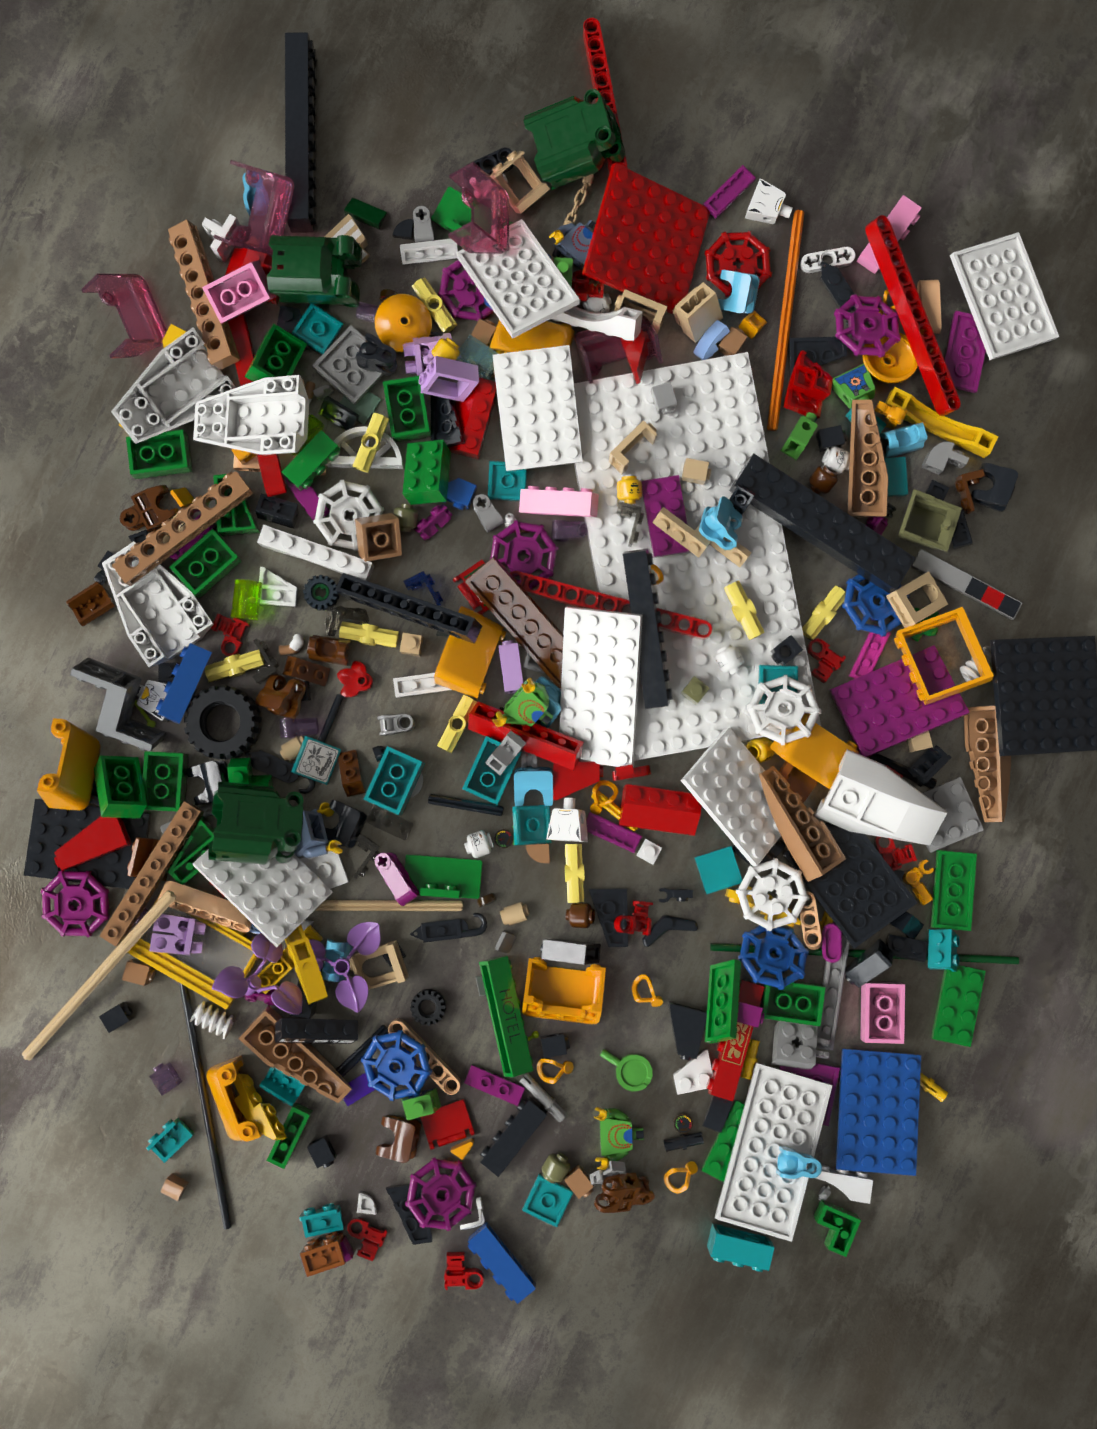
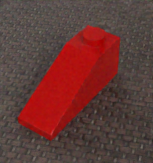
M642 328L634 341L624 340L620 337L636 384L641 382L648 354L647 342H650L647 331L643 332Z

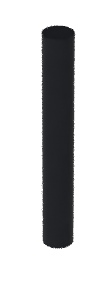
M336 695L318 741L325 743L344 696Z

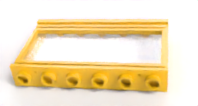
M168 907L162 914L195 919V922L206 924L204 935L193 934L192 939L195 942H203L202 952L198 954L190 953V956L150 952L152 933L172 935L169 933L153 932V923L127 953L224 1009H230L235 998L212 990V986L218 974L228 966L240 967L244 971V978H248L259 959L251 948L254 937L252 936L250 939L245 936L246 932H241Z

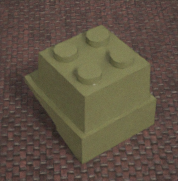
M914 489L898 537L902 540L935 550L940 549L948 552L962 508Z

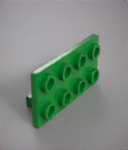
M450 186L447 188L431 217L433 222L471 244L513 224L511 221Z
M420 855L405 856V869L412 882L418 888L420 896L479 899L482 860Z

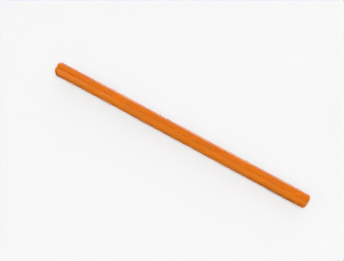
M795 210L793 216L767 430L777 431L804 221V211Z

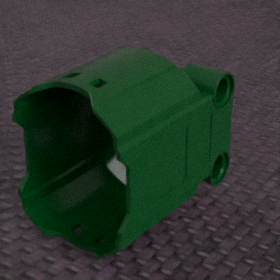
M596 89L588 90L585 93L584 100L571 96L524 116L525 129L533 133L538 151L534 158L537 170L543 181L552 184L551 190L599 172L607 158H610L613 162H620L625 157L622 135L615 114ZM598 98L595 104H591L594 99ZM618 147V151L612 154V150Z
M271 235L268 245L273 250L272 270L267 275V285L270 294L278 295L281 298L279 302L340 304L346 307H359L360 288L354 280L344 277V269H355V267H361L362 248L354 237L348 235H339L337 238ZM278 251H284V255H278ZM277 265H284V270L277 269Z
M218 781V790L214 792L212 814L217 819V826L214 829L213 842L209 844L208 860L265 865L275 857L280 863L289 862L301 841L304 802L302 794L293 791L285 798L281 797L274 787ZM289 800H295L298 805H291ZM280 851L289 852L290 855L285 856Z

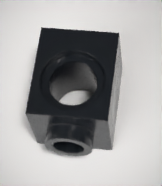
M841 425L817 431L816 439L819 452H824L833 446L843 447L845 441H847L845 430H842Z
M790 635L770 652L774 662L783 666L803 651V649L794 637ZM782 647L789 649L790 655L788 657L781 654Z
M124 1002L99 1016L108 1033L134 1019L131 1007Z
M564 1032L541 1036L544 1058L567 1055V1049H570L569 1038L564 1037Z
M327 1134L309 1143L307 1146L317 1168L321 1166L323 1168L329 1167L337 1157Z

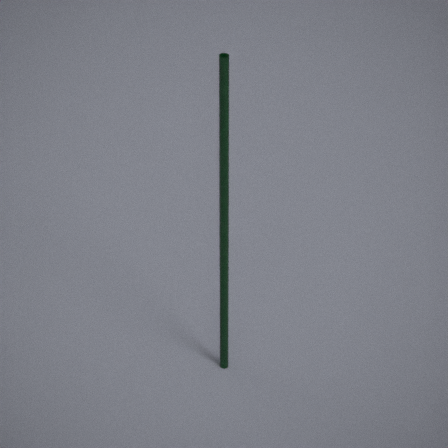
M710 943V951L741 952V944ZM750 945L748 953H754L755 945ZM805 947L809 950L808 955L823 956L822 948L811 950ZM849 949L848 957H859L866 950ZM958 954L959 962L1019 964V957ZM893 956V959H904V958H899V957H894V956Z

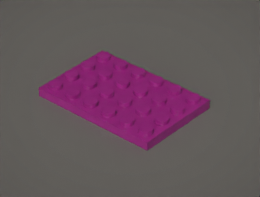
M935 645L912 654L929 696L956 686ZM902 659L830 689V693L858 746L860 754L867 758L968 715L969 710L960 693L925 705L923 700H919L916 692L918 687L916 683H912L909 676L911 671L908 666L904 665Z

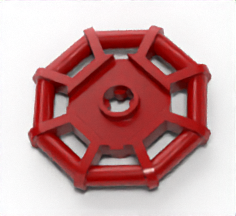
M752 231L722 232L717 241L708 250H705L706 279L721 290L725 297L731 295L732 286L730 283L729 286L725 285L717 278L721 275V270L760 275L759 288L772 276L769 254L771 250L751 233ZM744 240L743 245H731L730 241ZM748 241L754 247H756L759 250V252L754 253L752 248L747 247ZM725 244L726 249L721 255L716 254L718 249ZM762 257L763 269L757 268V258ZM714 260L719 262V271L714 272ZM736 260H739L743 263L740 269H737V266L733 265V263H735Z

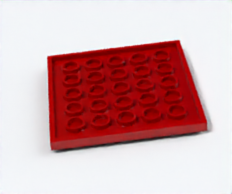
M614 163L610 170L582 274L621 292L628 290L667 306L666 312L673 314L675 306L688 295L710 211L706 206L620 164Z

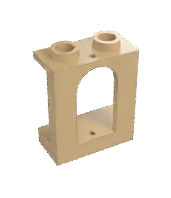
M516 150L506 157L508 160L505 163L497 164L492 169L493 173L489 176L515 213H522L545 194L549 187L546 183H541L523 157L524 151L516 152ZM512 164L520 170L532 187V190L520 200H518L503 178L502 172Z
M624 290L623 294L617 297L614 311L624 307L642 311V319L652 322L650 334L657 337L664 321L667 306ZM627 299H630L632 301L657 310V313L636 306L630 303Z
M643 420L610 452L608 462L622 475L627 471L629 460L624 455L643 437L653 445L657 437L656 428L651 423L647 424Z
M929 571L886 596L904 628L920 622L948 605L944 594L941 593ZM922 587L931 604L916 612L906 595Z
M397 940L379 945L378 949L370 955H362L356 952L349 960L350 970L354 971L355 976L359 975L365 979L368 990L396 981L401 983L409 977ZM388 953L394 971L376 977H368L362 971L364 961Z

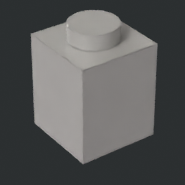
M671 382L652 387L651 395L657 413L663 412V415L672 413L677 407V400Z

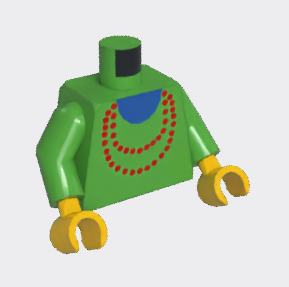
M528 678L505 704V714H502L500 711L496 712L497 719H492L497 727H501L504 724L533 726L538 719L546 725L549 724L553 715L547 711L549 696L545 686L533 682L532 678Z
M596 1107L595 1110L599 1111L600 1114L597 1117L594 1116V1118L600 1121L601 1156L604 1157H596L595 1161H601V1166L597 1167V1169L605 1170L608 1168L609 1161H619L628 1155L629 1151L633 1150L632 1140H644L643 1128H632L631 1119L616 1108L602 1109Z

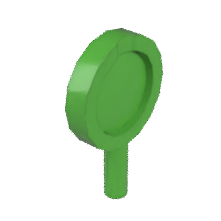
M604 1049L600 1053L601 1057L617 1066L616 1078L624 1089L631 1092L645 1089L651 1082L653 1076L652 1067L644 1056L628 1054L619 1059Z

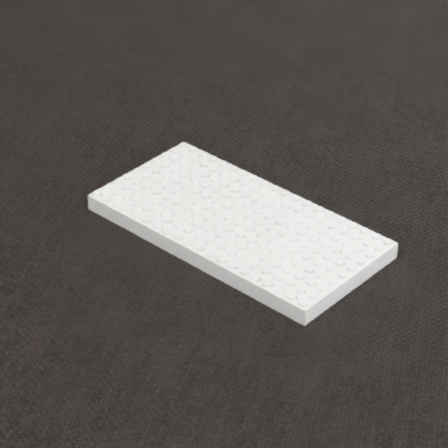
M748 352L643 371L639 384H636L633 373L574 383L583 462L574 463L579 492H581V488L592 489L593 493L599 494L597 517H584L599 593L629 600L623 553L625 551L647 548L648 552L652 553L643 496L640 500H636V504L625 505L624 501L617 498V482L621 480V477L637 476V479L640 481L679 475L687 524L693 530H696L701 523L706 507L718 506L719 499L722 496L730 499L733 493L729 489L753 453L770 463ZM671 382L677 400V407L672 413L663 415L662 412L658 414L651 395V389L654 386ZM643 420L647 424L651 423L657 430L655 443L652 445L645 437L638 441L624 455L629 460L627 471L621 475L608 462L610 452ZM686 458L709 462L708 468L711 469V475L704 485L681 481ZM750 504L742 515L741 527L734 530L738 535V542L752 552L741 567H738L711 545H708L699 558L692 552L653 558V564L662 571L664 576L663 582L659 585H653L654 592H658L659 604H656V608L706 620L712 626V634L708 639L701 640L660 629L664 633L665 642L662 643V649L666 650L667 662L664 663L665 670L669 669L670 681H667L668 689H672L673 700H670L669 706L645 709L639 670L634 761L709 748L721 732L728 727L731 728L741 741L765 737L756 733L751 715L747 711V705L750 704L758 688L759 665L782 666L774 662L770 651L790 635L794 637L803 651L783 666H798V681L811 685L815 697L782 524ZM651 569V573H655L657 581L659 579L658 575L654 570ZM736 581H740L748 599H751L757 612L756 616L765 632L751 640L748 639L741 623L736 620L731 608L732 605L724 590V587ZM610 600L604 604L606 610H611L615 606V603ZM630 605L625 606L622 612L631 613ZM664 615L661 617L663 625H668L671 622L669 616ZM683 620L679 623V627L682 630H687L690 627V623ZM701 625L698 628V632L701 635H706L709 632V628ZM730 644L732 647H738L744 659V663L740 666L741 670L733 674L722 672L715 659L718 654L717 651ZM787 647L781 648V654L788 657L790 655L789 649ZM694 676L710 688L696 705L681 694L682 690ZM806 695L803 696V705L810 707ZM787 705L778 708L781 710V713L789 712ZM757 711L763 724L767 721L763 711ZM818 716L815 723L821 726L820 717ZM772 725L766 728L778 734L781 732V729Z

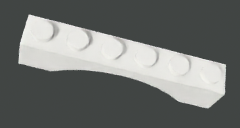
M575 306L551 319L555 322H564L571 326H579L590 331L605 333L608 336H617L624 340L634 341L641 332L643 312L624 307L609 313H594Z
M263 525L257 541L264 548L297 557L368 582L374 569L372 562H365L361 558Z
M821 1164V1174L816 1179L836 1186L851 1201L870 1204L873 1179L868 1176V1173L862 1171L850 1173L849 1170H833L829 1166Z

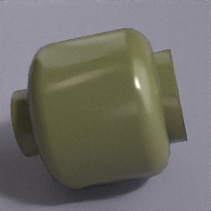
M402 503L401 507L394 509V515L399 518L400 531L411 532L412 529L417 527L419 513L416 509H413V505Z
M562 1153L549 1154L541 1168L543 1177L547 1181L555 1184L564 1180L570 1170L567 1156Z

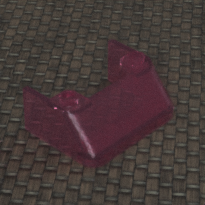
M231 160L230 164L246 169V183L256 188L248 227L238 225L234 228L231 238L214 234V239L230 245L273 255V250L268 245L271 235L283 236L294 191L293 180L277 173Z
M474 162L450 174L449 178L462 188L461 198L463 203L471 208V222L449 233V238L468 253L502 254L508 251L509 196L506 190Z
M96 274L81 289L82 293H98L101 301L107 306H116L130 338L125 339L109 355L110 358H133L163 345L162 340L167 329L149 287L142 276L138 274Z
M642 315L641 328L643 332L647 331L650 341L647 342L648 354L646 360L656 357L659 364H661L663 360L658 334L648 318ZM590 330L574 335L581 365L589 384L593 383L592 376L599 374L603 364L627 358L620 337L608 336L605 333Z

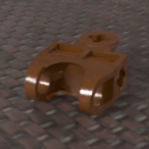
M167 485L147 488L131 496L134 506L121 512L119 518L121 524L130 531H137L145 526L147 531L152 532L160 529L162 523L166 520L172 519L179 511L178 508L171 510L159 508V502L163 495L169 492ZM130 517H133V519H132L133 522H132V523L129 522V521H130Z
M636 1173L617 1174L604 1179L602 1183L603 1192L596 1196L594 1206L602 1213L630 1211L633 1205L650 1203L655 1198V1195L649 1188L647 1177L637 1178ZM611 1183L612 1187L608 1188L606 1184ZM605 1200L608 1206H602L598 1201Z

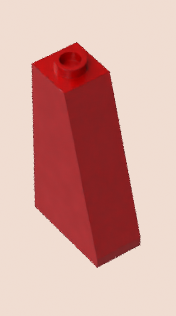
M100 816L54 852L56 855L54 860L57 867L61 870H68L131 845L132 842L123 819Z

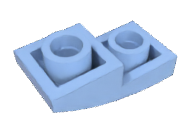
M716 320L699 340L694 354L701 360L712 357L719 350L716 343L730 332L728 327L719 320Z

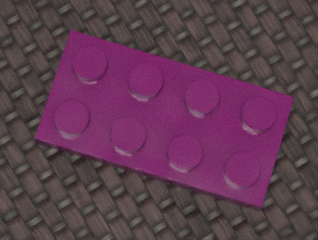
M955 311L944 360L955 388L976 393L986 349L973 315Z
M679 475L641 481L653 558L690 552L652 523L664 507L687 524Z

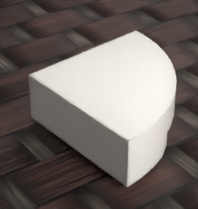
M360 1191L357 1213L376 1215L377 1207L375 1201L370 1195Z

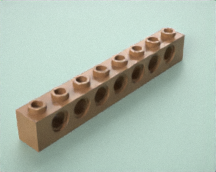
M186 219L168 229L169 241L174 247L176 253L174 257L180 266V275L186 284L185 291L192 302L191 309L196 315V325L203 336L202 340L208 352V361L211 365L222 370L240 361V357L228 321L220 323L202 288L214 282V278L197 226Z
M237 471L226 474L222 482L212 485L203 496L196 497L192 501L193 504L189 507L180 509L176 517L163 522L160 529L150 532L143 542L134 544L130 548L131 551L127 554L118 556L112 567L125 584L132 586L252 495L253 491ZM232 488L231 495L224 496L225 490ZM216 500V506L209 508L210 501ZM201 511V517L194 520V514ZM181 523H185V524H186L185 529H184L183 531L179 532V531H178L179 525H180ZM170 535L169 542L163 543L164 536ZM154 546V553L152 555H148V549ZM135 558H138L139 564L136 567H133L132 561Z
M184 801L99 937L114 946H118L129 934L205 811L190 802Z

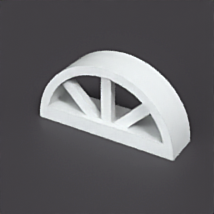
M355 427L340 434L334 442L339 448L342 447L350 456H338L334 461L330 460L327 466L354 468L353 463L357 454L346 442L355 437L365 435L368 427ZM384 432L382 440L386 444L377 451L371 468L404 469L403 459L398 446ZM369 440L366 442L367 447H369ZM390 448L396 454V457H382Z

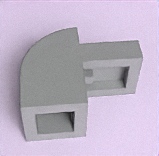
M942 442L928 452L921 468L939 475L944 470L946 463L962 469L967 465L969 457L959 450L952 451L955 443Z
M510 731L488 758L486 764L501 775L519 754L526 742L519 735Z

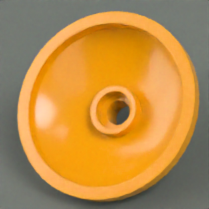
M396 294L384 300L379 306L375 315V329L382 343L392 347L397 352H404L403 344L413 342V338L429 337L432 329V319L428 308L420 299L409 294ZM406 318L408 323L402 324L401 319Z
M900 332V342L895 343L883 357L862 355L867 370L883 382H903L910 378L917 369L918 365L908 339ZM884 336V337L880 340L881 343H882V345H883L886 341H888L889 338ZM874 344L864 345V347L875 348Z

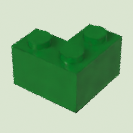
M234 758L230 760L227 767L230 783L273 787L272 775L252 776L251 758Z
M821 1200L814 1214V1219L818 1224L830 1228L824 1244L828 1250L847 1257L861 1219L855 1213Z

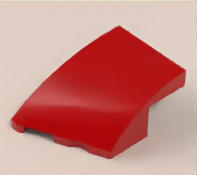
M802 350L796 360L789 381L784 408L804 416L811 412L819 419L823 400L831 394L833 378L823 371L817 362L813 363L806 356L807 353Z

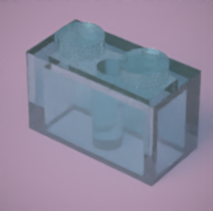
M469 335L460 347V355L457 359L460 362L478 365L479 377H485L489 380L495 372L493 355L498 353L472 335Z

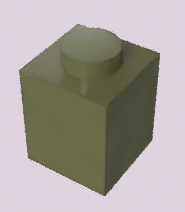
M694 676L682 690L681 694L696 705L710 688Z

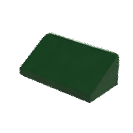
M353 197L344 209L346 216L349 214L353 219L379 230L387 214L386 211Z

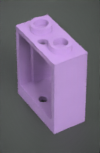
M435 356L431 363H428L425 371L419 376L421 393L464 402L479 383L478 365ZM438 376H442L458 380V382L455 383L437 378Z
M509 640L503 641L502 645H498L505 694L515 693L523 683L518 643Z

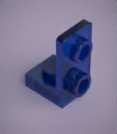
M422 571L403 581L408 590L412 589V591L423 586L422 583L425 582L436 604L441 606L440 602L443 599L439 591L434 592L432 585L435 583L430 574L426 575Z

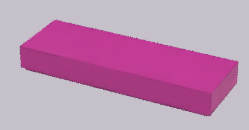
M869 632L849 677L856 679L874 670L891 634L890 632L883 637Z

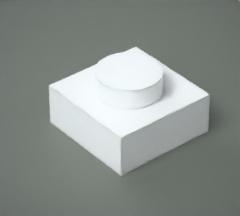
M644 839L636 856L653 865L662 847Z

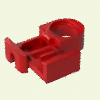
M577 270L573 273L572 288H574L575 294L581 301H587L588 295L589 297L603 298V283L600 282V285L597 284V286H594V283L589 285L590 277L583 275V270Z
M217 613L211 629L216 632L218 630L224 632L225 638L221 644L222 653L228 657L236 655L242 647L243 643L240 641L247 626L250 627V624L237 618L230 619ZM228 643L235 644L236 649L233 653L226 652L225 647Z
M816 638L807 646L808 653L819 661L818 664H820L817 669L814 668L811 671V675L825 683L832 672L840 668L846 656H839L829 649L830 645ZM819 643L822 648L821 652H814L812 644Z
M633 764L615 767L616 773L612 771L613 781L651 775L650 765L633 768Z
M875 837L874 844L877 851L893 871L901 869L903 864L917 861L912 844L904 845L905 848L899 850V847H895L893 839L888 838L889 844L883 848L879 845L881 837Z
M633 901L635 910L632 915L634 916L619 915L614 921L615 930L619 933L634 934V931L643 932L642 935H650L652 920L646 917H648L649 905H653V902ZM623 919L627 921V927L624 930L621 928Z
M354 1218L348 1224V1233L360 1240L364 1238V1241L361 1242L363 1244L362 1249L358 1250L357 1256L373 1261L378 1250L377 1244H379V1247L383 1245L387 1229L381 1231L369 1226V1222L366 1220ZM354 1222L361 1223L362 1231L360 1233H354L351 1230V1225Z
M447 1252V1269L444 1273L446 1290L450 1286H465V1290L478 1289L483 1285L484 1274L480 1269L462 1266V1261L465 1260V1252ZM477 1274L481 1279L478 1283H472L469 1277Z

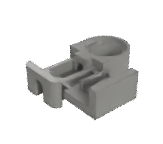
M609 1161L610 1168H607L606 1171L602 1173V1170H598L590 1174L591 1185L602 1184L604 1179L609 1176L625 1174V1162ZM611 1183L606 1184L607 1186L612 1187Z

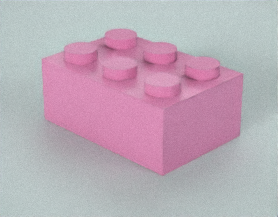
M259 260L251 262L202 287L220 323L229 321L276 297V295L270 294L268 290L267 276Z
M868 981L861 986L860 1039L865 1043L904 1044L905 984L901 982Z

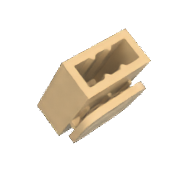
M704 282L686 295L673 310L676 323L681 326L683 333L695 343L701 339L716 320L720 321L723 319L716 292Z

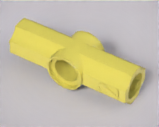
M420 278L412 285V289L426 305L442 333H449L457 326V323L427 279ZM432 303H438L439 307L436 309L430 308V305Z
M373 413L353 463L354 468L369 473L375 455L380 449V443L390 420L389 418ZM369 439L376 440V444L373 447L366 446V442Z
M740 581L733 582L724 587L732 605L733 614L736 620L741 623L748 639L751 640L764 634V629L756 616L755 606L751 599H748Z
M834 586L827 597L816 606L811 613V617L802 627L805 637L814 640L822 628L833 619L837 609L845 600L846 592L842 588Z
M342 622L339 638L359 641V643L365 645H382L396 648L399 631L382 629L370 624L359 625Z
M260 649L242 655H232L224 658L223 661L207 665L205 667V674L209 682L226 677L240 676L245 674V671L264 666V657Z
M463 695L453 716L449 719V723L437 744L438 747L450 753L453 752L463 731L466 729L469 713L477 701ZM461 719L463 726L460 729H454L452 725L454 720Z
M565 844L568 903L584 902L583 881H585L584 864H582V844Z

